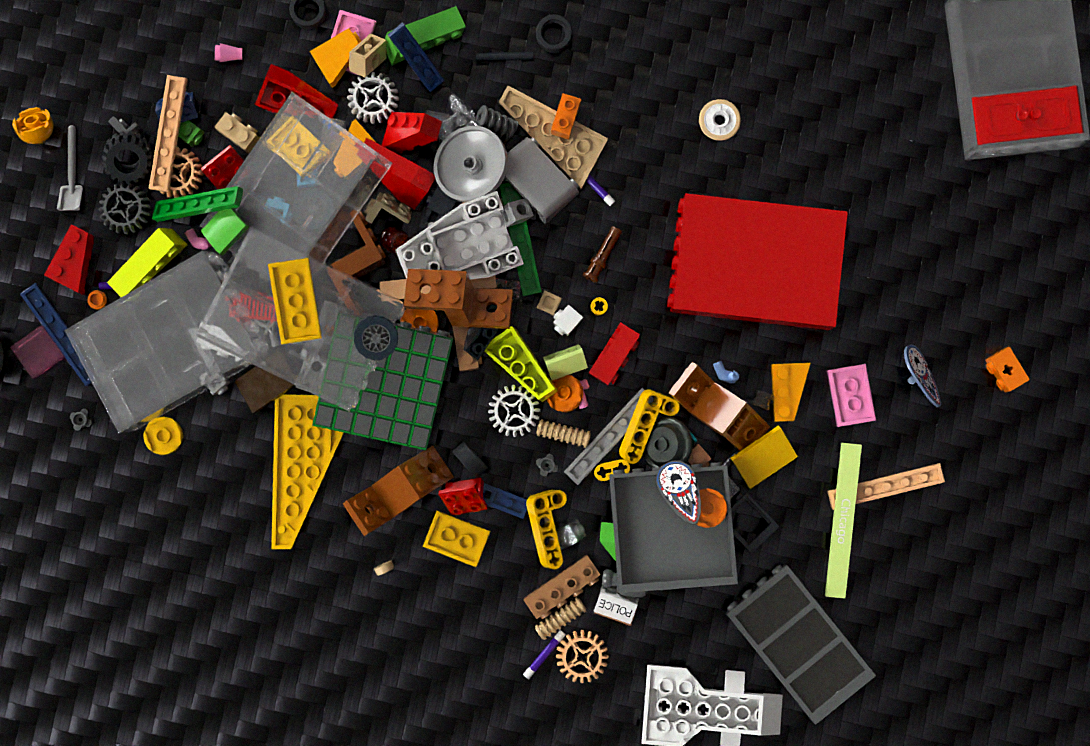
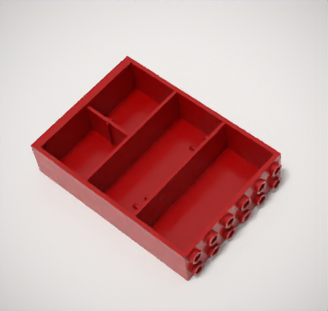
M685 193L683 198H680L678 213H681V217H678L676 222V232H679V235L674 240L673 248L677 253L672 259L671 269L675 270V272L670 277L669 288L673 290L672 294L668 296L667 307H671L670 312L830 330L836 327L847 211Z

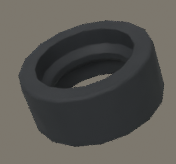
M291 0L289 7L290 15L295 24L300 28L306 30L316 29L325 21L327 10L323 0H313L319 6V14L312 21H304L297 14L299 4L305 0Z
M554 14L543 18L539 22L536 31L538 44L549 53H559L565 50L571 43L572 38L571 25L567 19ZM552 23L561 25L565 30L564 40L556 45L547 43L543 37L545 27Z
M462 442L453 450L454 455L476 478L488 469L485 463L465 442Z

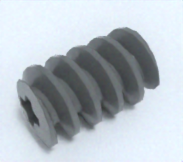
M485 105L478 110L476 115L477 126L491 129L495 134L497 132L499 138L503 136L504 142H507L515 134L518 127V121L507 118L506 115H501L498 111L494 112L492 108H488Z

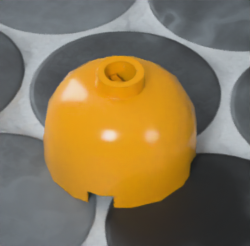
M39 107L29 108L19 113L20 117L17 120L15 118L13 120L12 126L16 134L22 141L28 144H41L53 133V120L46 109L41 111Z

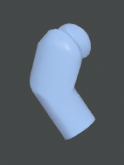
M722 361L713 364L719 380L732 384L739 379L737 372L725 370Z

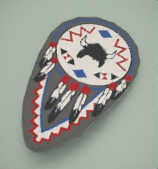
M667 462L657 472V488L678 517L691 525H695L699 522L701 515V499L694 471L684 462Z

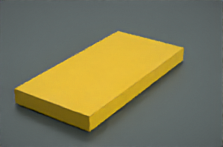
M309 258L269 263L268 269L281 344L322 338Z

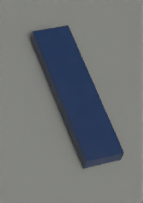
M403 23L388 34L390 40L429 92L433 91L444 81V78Z

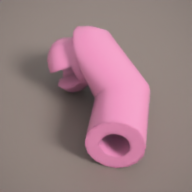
M194 229L185 232L194 248L206 250L212 246L206 238L198 237Z
M586 379L580 381L583 386V393L585 389L589 388ZM585 393L579 408H585L589 405Z

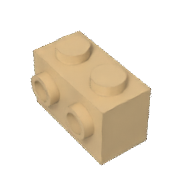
M225 112L215 128L250 154L260 140L256 135L257 130L249 124L244 126L240 123L242 119L234 113L229 115Z

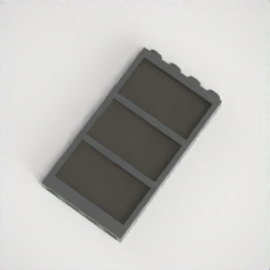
M780 564L772 570L773 574L768 578L765 576L756 583L758 586L755 589L751 590L750 588L742 594L743 598L739 602L733 601L728 605V610L725 613L810 720L816 725L876 675L791 569L785 564L783 566Z

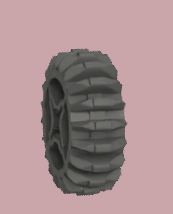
M124 182L121 183L120 187L114 184V190L107 188L109 194H102L105 201H99L103 207L98 209L100 212H104L100 215L101 219H106L104 225H110L109 229L112 231L116 229V232L119 234L122 231L128 234L129 229L135 233L136 226L142 229L143 227L140 223L148 222L144 217L151 216L146 211L151 209V206L146 204L150 201L148 197H145L146 192L140 191L141 188L139 186L134 187L132 183L126 186ZM123 194H132L137 200L127 201ZM116 199L117 204L115 205V207L111 208L114 200ZM124 204L128 206L125 212L122 211ZM138 209L137 215L133 218V212ZM113 216H123L127 222L118 223L114 220Z

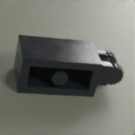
M437 182L434 186L437 189L433 195H429L426 201L428 210L422 220L424 225L429 222L432 213L438 215L434 221L436 222L455 209L458 203L457 200L445 194Z

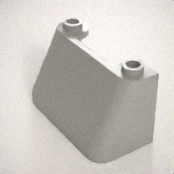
M526 137L507 152L508 167L504 180L508 181L523 198L528 200L533 210L537 211L540 216L539 218L547 224L579 194L577 189L579 185L572 178L569 180L538 148L540 144L533 137L531 139Z

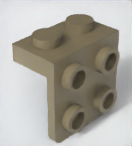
M381 192L376 199L372 198L365 210L367 214L365 220L371 224L381 208L407 224L412 216L410 207L404 203H397L394 201L393 196Z

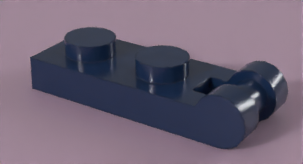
M484 483L483 499L488 506L524 519L527 511V499ZM487 491L492 492L490 499L485 498Z

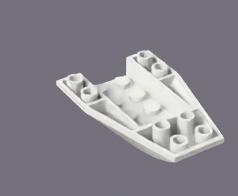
M495 191L460 204L398 247L396 253L406 279L408 269L467 271L470 280L489 278L523 265L518 247H513L500 210H503V206L498 192Z

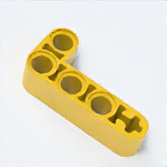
M649 389L644 390L640 395L620 446L619 455L630 464L637 463L642 457L658 413L673 416L679 411V403L662 393ZM654 395L653 402L649 404V398ZM671 402L670 408L665 410L666 404ZM647 413L646 420L641 421L642 416ZM640 431L639 438L634 439L635 434Z
M548 490L529 496L526 501L540 563L543 567L558 569L563 563L551 511L566 504L567 496L560 490ZM555 494L558 498L556 503L553 502V496ZM537 499L540 500L539 508H536L535 502ZM542 518H544L545 524L543 527L540 526V520ZM548 536L549 544L546 546L544 540Z

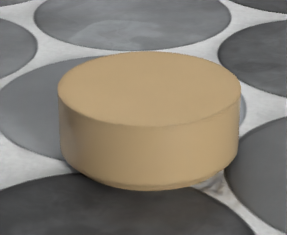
M391 560L375 567L374 570L379 576L394 569V565Z

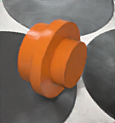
M92 291L88 296V304L93 309H102L107 304V296L102 291Z

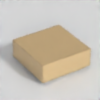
M544 290L537 309L554 316L562 298Z

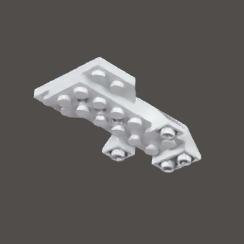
M648 664L642 744L683 746L701 730L720 731V746H740L741 734L778 735L780 734L783 695L744 692V671L725 670L724 690L703 688L687 668ZM663 700L670 704V707H667L666 710H662V706H659V703H662ZM682 702L689 706L686 712H682V709L678 708V705H681ZM701 704H705L706 708H709V711H705V714H702L701 710L698 709V706L701 707Z

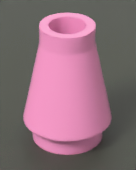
M221 43L220 45H215V60L220 62L242 60V48Z

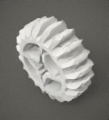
M375 72L371 73L370 78L367 76L363 80L360 76L357 77L359 83L352 82L355 89L349 88L348 90L353 95L347 96V99L351 101L348 103V106L353 108L351 110L352 114H357L358 120L363 117L364 123H367L369 118L371 124L375 123V119L382 123L381 117L383 116L388 120L387 113L391 114V112H394L391 107L397 108L398 105L395 101H399V97L395 96L398 90L393 89L395 86L394 82L389 83V77L383 79L381 73L376 78ZM369 85H379V86H376L374 89H371V90L365 88L366 86H369ZM384 88L388 92V101L386 104L381 99V95L383 94L382 91L384 90ZM360 93L365 97L362 108L358 104ZM376 95L377 100H370L369 96L374 97ZM373 107H379L381 109L376 112H368V110L370 111Z
M512 385V391H509L508 387L505 386L506 393L503 394L501 390H498L497 392L500 397L498 398L495 395L492 397L496 400V403H489L490 406L494 407V410H488V413H494L495 415L489 419L490 421L497 420L493 427L496 428L500 425V433L506 429V436H509L510 431H513V437L517 436L516 431H520L521 436H523L524 432L522 429L526 428L530 432L531 429L528 425L536 426L532 419L539 420V416L534 415V412H540L539 408L534 409V406L538 405L539 402L535 401L532 403L531 400L535 396L531 395L528 397V390L522 393L523 386H520L518 391H515V385ZM511 395L521 396L514 404H509L503 400ZM525 400L530 405L529 417L521 412V406ZM519 404L518 411H520L519 414H521L523 417L516 414L510 417L509 413L511 411H509V408L506 407V405L514 408ZM499 405L507 410V416L503 422L498 415ZM514 418H519L525 422L518 427L508 426Z

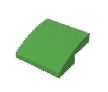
M232 208L218 211L201 232L219 254L224 255L249 226L240 218L237 211Z

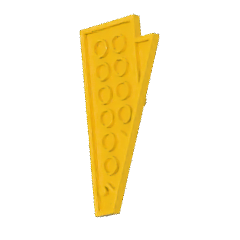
M282 395L275 400L271 549L293 548L344 435V432L312 426L319 395Z

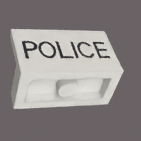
M602 586L594 612L631 624L639 598L622 596L618 594L617 588L612 586L605 588Z

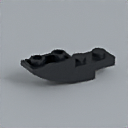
M502 285L497 287V289H506ZM494 304L487 307V311L490 313L495 312L497 306ZM469 327L463 350L478 361L499 329Z

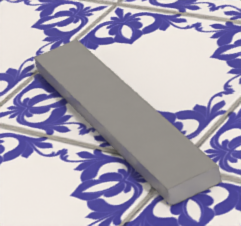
M643 388L564 471L577 485L625 435L640 395L644 391ZM652 396L648 400L649 404L654 400Z

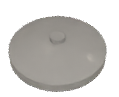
M481 126L462 127L447 136L437 150L434 160L436 182L445 194L460 202H468L493 193L500 186L507 172V150L502 140L491 130Z

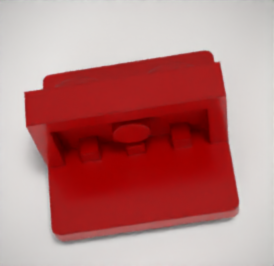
M229 145L204 165L201 171L219 190L230 188L250 172L251 169L235 149Z
M482 478L445 483V489L439 490L438 495L452 515L487 509V504L483 499L484 481Z

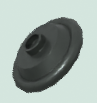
M674 417L657 419L642 454L644 461L650 469L661 467L671 461H681L687 464L692 454L693 445L690 430L682 421Z

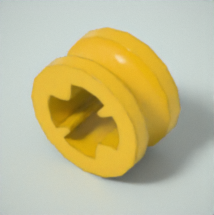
M595 298L590 305L591 311L595 315L604 314L608 308L606 300ZM599 301V304L600 302L604 304L602 307L603 311L599 312V309L598 311L594 309L596 306L595 302Z

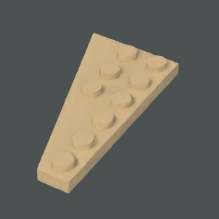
M507 86L499 100V104L515 121H518V124L531 138L533 137L549 157L582 189L608 138L576 121L569 140L552 135L551 128L557 111Z

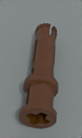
M613 226L611 227L596 257L591 258L589 268L583 273L586 279L594 283L599 281L598 277L602 269L606 268L605 262L619 236L622 234L621 230Z

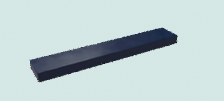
M34 283L20 293L85 386L88 387L102 377L103 374L40 286Z

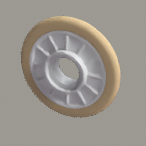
M722 99L707 103L699 116V124L703 133L709 138L718 141L727 140L734 136L741 123L740 113L736 106ZM722 115L725 118V123L722 125L716 124L715 117Z

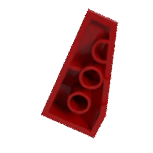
M273 64L270 65L255 103L256 106L273 113L282 111L289 112L290 115L294 116L303 114L309 118L332 121L338 107L337 103L291 72Z
M368 138L365 139L357 153L359 158L375 173L384 186L391 191L393 196L412 209H415L435 180L433 173Z

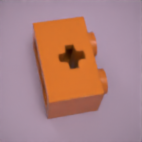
M562 94L551 128L552 135L569 140L580 108V98Z
M1006 347L985 359L987 363L986 368L991 374H994L997 379V386L1000 390H1004V392H1010L1030 380L1010 347ZM1007 367V368H1008V371L1006 372L1007 374H1004L1003 371H1004L1005 368Z

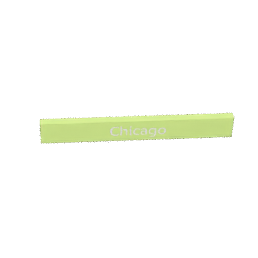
M841 443L825 590L826 597H846L862 449L860 444Z

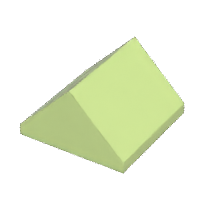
M579 344L543 357L551 381L588 368L583 350Z

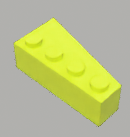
M158 228L107 283L122 299H133L139 294V290L148 284L188 244L173 229Z
M511 326L510 329H506L492 339L484 352L539 401L543 402L558 392L516 328Z

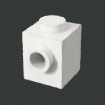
M568 305L563 311L560 309L554 315V329L563 336L565 333L568 336L581 322L583 317Z

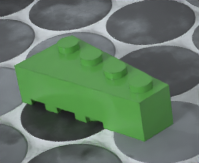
M456 6L405 25L423 51L441 45L451 38H459L466 27ZM389 31L385 37L386 54L391 64L395 65L405 59L388 37V34L391 32Z

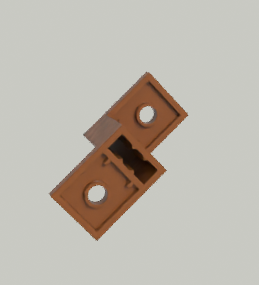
M353 208L348 213L366 246L325 268L346 307L354 310V314L362 315L364 310L357 300L354 301L353 297L356 295L351 286H349V283L386 264L384 258L387 256L380 245L376 246L375 241H377V238L371 228H366L365 225L368 222L365 220V216L361 211L357 212Z
M408 269L403 306L405 309L445 311L451 325L456 327L510 329L514 292L509 289L474 288L467 271ZM430 286L431 290L429 293H421L422 287ZM494 304L497 306L496 311L488 312L487 307Z
M693 362L685 369L682 376L669 391V394L690 414L725 437L739 451L764 436L770 428L745 401L715 383Z
M431 446L397 466L372 486L345 501L343 505L362 534L366 536L401 514L430 492L450 481L454 476L434 446ZM365 507L369 509L370 514L366 512Z

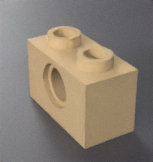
M370 33L349 52V71L366 78L386 59V40Z

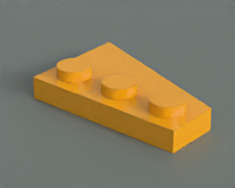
M810 363L771 365L774 422L795 420Z

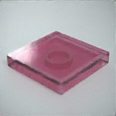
M42 325L11 347L33 379L65 357Z

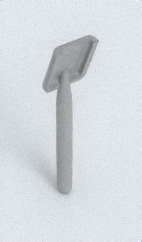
M74 125L68 127L69 185L60 188L57 209L60 211L80 210L83 187L75 185L76 127Z

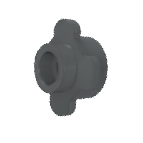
M82 409L80 412L71 413L70 419L75 430L79 431L85 426L90 427L92 425V421L88 417V410Z
M548 454L543 459L539 458L536 460V465L539 466L542 476H547L548 473L558 470V466L554 463V457L551 454Z

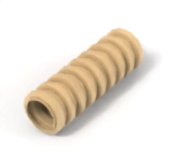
M543 419L539 421L536 432L537 436L543 435L544 438L548 436L549 439L555 438L554 440L556 441L560 439V442H563V440L566 443L572 442V445L575 443L578 446L584 445V448L588 446L591 433L590 431L584 432L583 429L581 431L578 428L572 429L573 427L571 426L567 428L566 425L564 427L561 424L555 425V422H552V424L549 421L543 422Z
M576 597L574 602L570 601V604H566L565 608H560L561 611H556L555 615L551 614L550 618H546L545 622L541 621L539 626L535 625V629L542 639L546 640V637H550L551 633H556V630H560L561 626H566V623H570L571 619L575 620L577 615L581 616L582 612H586V608L579 598Z

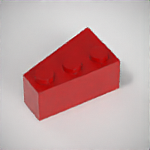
M391 112L381 146L398 155H402V152L405 150L411 151L417 145L423 146L437 140L442 121L425 113Z
M71 224L44 276L77 293L85 295L84 288L86 277H88L89 260H91L94 236Z
M620 322L588 374L607 386L609 383L614 384L619 376L616 373L620 366L624 368L630 359L627 357L629 351L634 352L640 343L637 341L640 334Z

